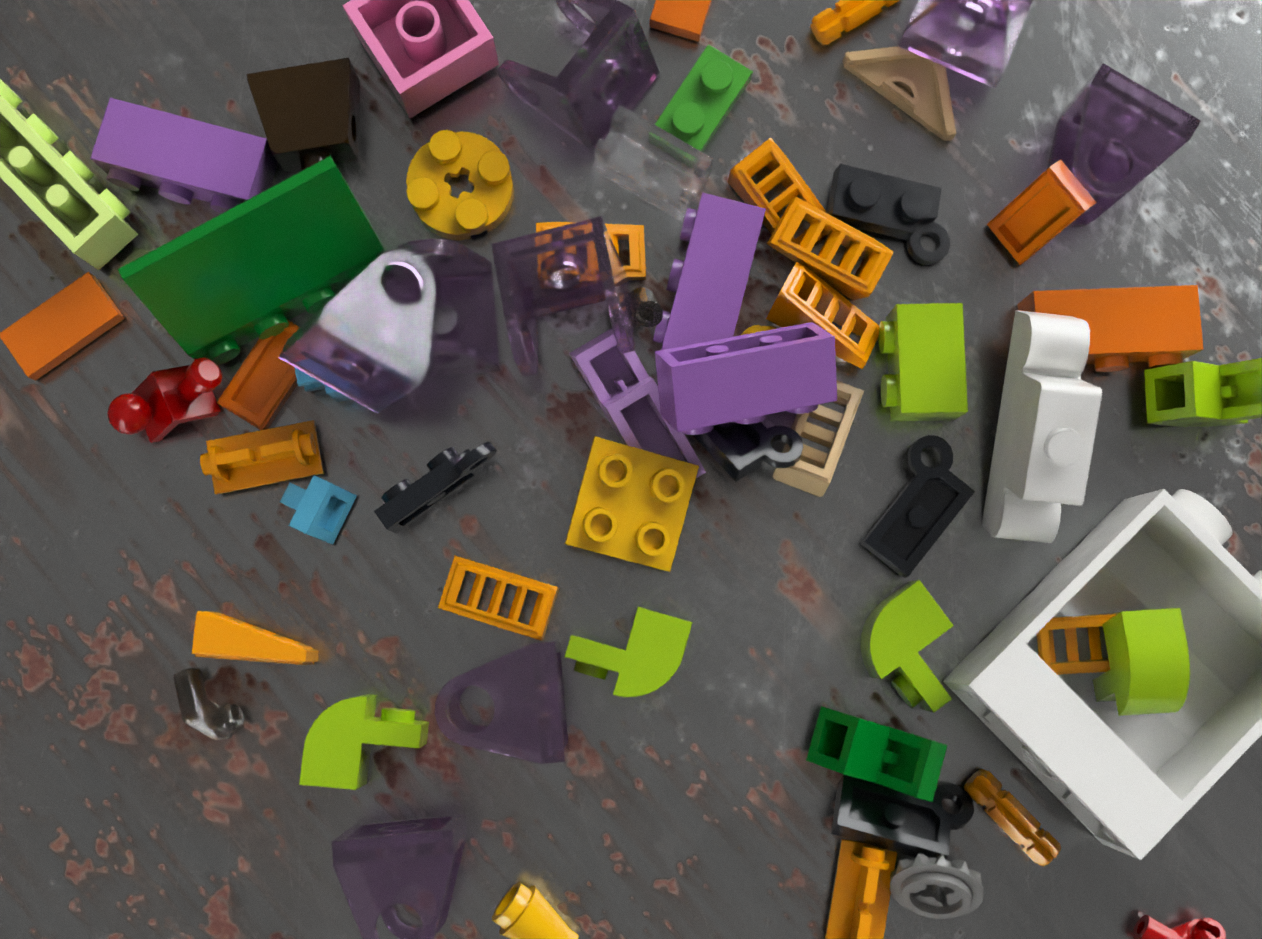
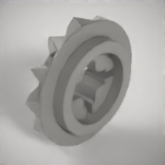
M918 853L915 861L909 859L899 860L897 870L890 873V892L893 898L904 908L924 917L950 919L963 916L976 910L983 901L984 893L981 874L975 870L968 869L964 860H945L943 854L937 858H928L924 854Z

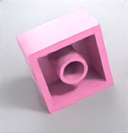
M350 0L342 5L355 35L409 118H412L499 65L494 38L469 0Z

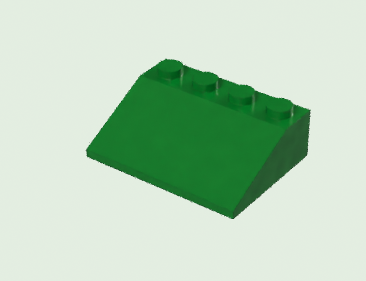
M329 156L117 270L124 282L188 356L194 360L207 358L220 365L238 356L241 352L240 347L258 337L259 339H267L272 335L276 336L282 333L289 326L287 320H291L306 311L312 314L330 307L337 300V294L354 285L357 288H361L376 282L385 274L384 269L393 265V262L333 159Z

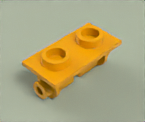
M314 420L206 441L208 453L200 455L202 472L205 476H212L214 494L216 495L324 474Z
M841 839L825 939H884L891 895L890 873L895 870L897 852L857 841Z

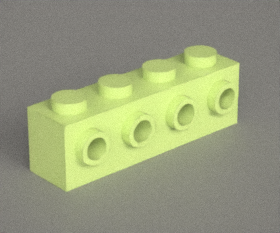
M0 79V178L74 254L97 270H100L138 235L124 220L131 211L109 189L106 188L99 194L88 183L95 174L71 151L62 156L52 146L59 139L58 136L34 113L26 119L16 109L23 101Z

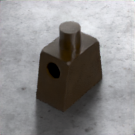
M349 57L247 74L248 84L270 149L284 171H303L331 156L335 164L353 162L358 159L360 83Z

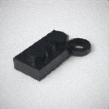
M841 163L834 170L827 210L828 214L854 228L906 240L910 256L923 265H932L939 262L948 254L950 248V237L947 231L940 224L933 222L938 216L942 188ZM922 235H929L934 238L936 242L935 251H927L922 247L920 243Z
M733 421L713 425V430L708 433L693 435L735 482L761 467L763 461L776 468L791 467L799 461L803 451V440L795 430L786 426L766 428L762 422L739 424ZM783 441L789 445L790 451L786 453L777 452L772 448L771 443Z
M924 436L912 444L908 452V463L910 469L916 475L913 476L861 542L864 547L903 578L908 577L975 492L949 471L953 464L954 454L947 441L939 436ZM929 447L937 450L940 455V462L936 467L932 468L924 465L921 460L923 449Z
M488 441L472 451L467 449L461 454H458L454 447L442 451L426 465L430 472L413 484L409 479H405L386 491L381 497L385 504L374 511L387 530L393 533L399 532L483 472L482 465L496 454V448Z
M843 775L837 787L831 834L915 858L918 853H922L928 858H937L943 854L946 860L949 856L950 831L963 828L971 820L974 813V804L970 795L963 788L954 784L938 786L933 802L874 782ZM942 800H953L958 805L960 813L957 815L948 813L942 806Z

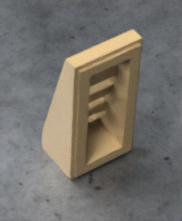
M837 380V401L833 402L844 406V413L818 404V408L813 412L797 414L791 428L800 437L830 449L828 453L803 444V451L799 461L788 468H775L773 478L802 491L822 497L832 480L864 390ZM808 416L837 427L836 433L807 422ZM785 443L782 453L790 451L787 443Z

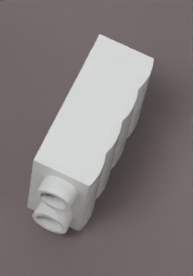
M1165 489L1124 499L943 681L1102 844L1140 861L1262 735V570H1259L1252 576L1222 546L1233 534L1229 522L1211 503L1198 494L1185 489L1177 490L1172 496ZM1180 608L1190 660V682L1187 698L1183 707L1178 712L1118 716L1116 701L1096 702L1092 680L1105 672L1057 675L1038 656L1036 634L1053 617ZM1099 627L1102 658H1108L1103 627ZM1076 628L1079 660L1090 659L1087 628ZM1064 629L1053 630L1056 662L1067 661Z

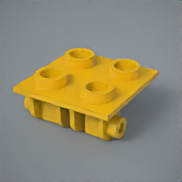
M594 436L564 544L670 572L699 466Z

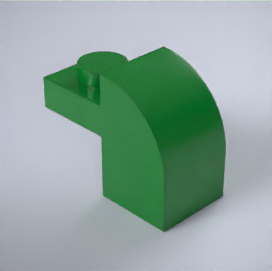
M821 706L806 761L847 776L883 785L915 798L933 802L948 745Z

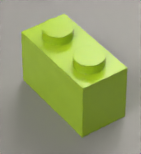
M963 303L896 304L886 316V321L880 322L878 337L881 354L888 353V374H883L881 379V401L883 407H890V422L949 421L958 419L968 412Z

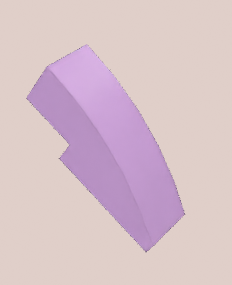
M614 326L569 353L624 445L698 465L696 478L706 473L685 434L682 432L677 433L661 415L658 386L654 379L647 374L622 328Z

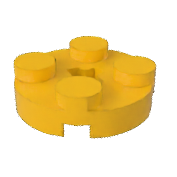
M451 130L438 131L433 134L428 143L417 151L408 168L406 177L407 198L422 224L440 237L461 241L471 239L472 235H478L485 230L490 232L503 222L512 206L514 185L509 160L497 145L476 133L453 132ZM460 174L468 175L469 183L475 186L474 190L471 193L462 191L458 198L452 197V189L448 184L449 180L452 177L458 178Z

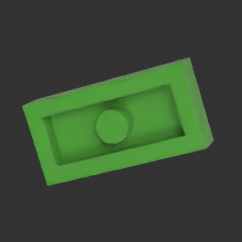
M708 44L651 129V137L696 164L750 82L753 71Z

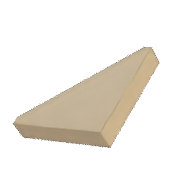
M942 41L845 53L843 58L845 69L943 141L953 140L956 135Z

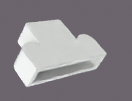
M1015 310L981 525L992 537L1052 543L1055 540L1060 525L1061 504L1081 506L1084 502L1102 391L1099 387L1081 380V373L1086 365L1090 346L1089 326L1083 319L1066 315Z

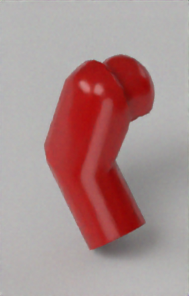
M1143 915L1134 927L1133 939H1226V932L1223 926L1212 918L1194 919L1169 928L1152 917Z

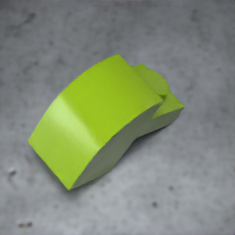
M1262 358L1224 365L1189 361L1144 370L1147 424L1172 427H1212L1248 423L1249 419L1262 418Z
M920 580L907 582L882 600L871 611L862 629L860 648L863 663L871 678L883 679L894 671L897 677L891 682L905 703L912 709L919 705L922 710L935 713L951 701L952 698L918 652L954 625Z
M637 607L625 650L571 635L565 657L576 660L573 671L606 680L608 670L618 672L613 695L620 697L642 696L659 689L675 674L682 661L693 622Z
M1181 609L1121 611L1102 624L1110 670L1092 680L1096 702L1116 701L1118 716L1178 712L1186 701L1190 682L1189 651Z
M377 694L361 695L339 701L324 710L308 731L303 748L299 785L357 790L367 784L371 744L421 748L427 744L429 722L415 720V710L400 708H382L381 717H375Z

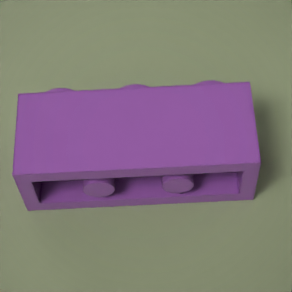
M114 98L109 99L90 157L92 161L108 174L106 179L114 185L132 191H139L141 185L159 189L158 194L181 204H191L192 198L209 202L210 208L221 214L271 188L278 165L266 138Z
M703 192L698 210L687 208L680 235V240L689 242L684 261L674 258L666 289L676 292L671 312L660 311L653 337L654 342L662 343L661 350L733 337L766 208Z
M813 322L655 351L660 412L677 433L682 432L688 435L704 434L713 430V425L733 421L739 424H755L765 420L768 414L783 411L794 414L809 413L815 411L818 408V404L837 401L835 336Z

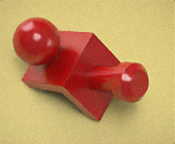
M198 358L190 365L153 371L132 393L121 394L112 400L107 411L109 423L116 431L127 435L137 434L145 429L150 443L161 441L179 423L216 416L221 412V409L217 404L213 390L222 381L221 369L210 359Z

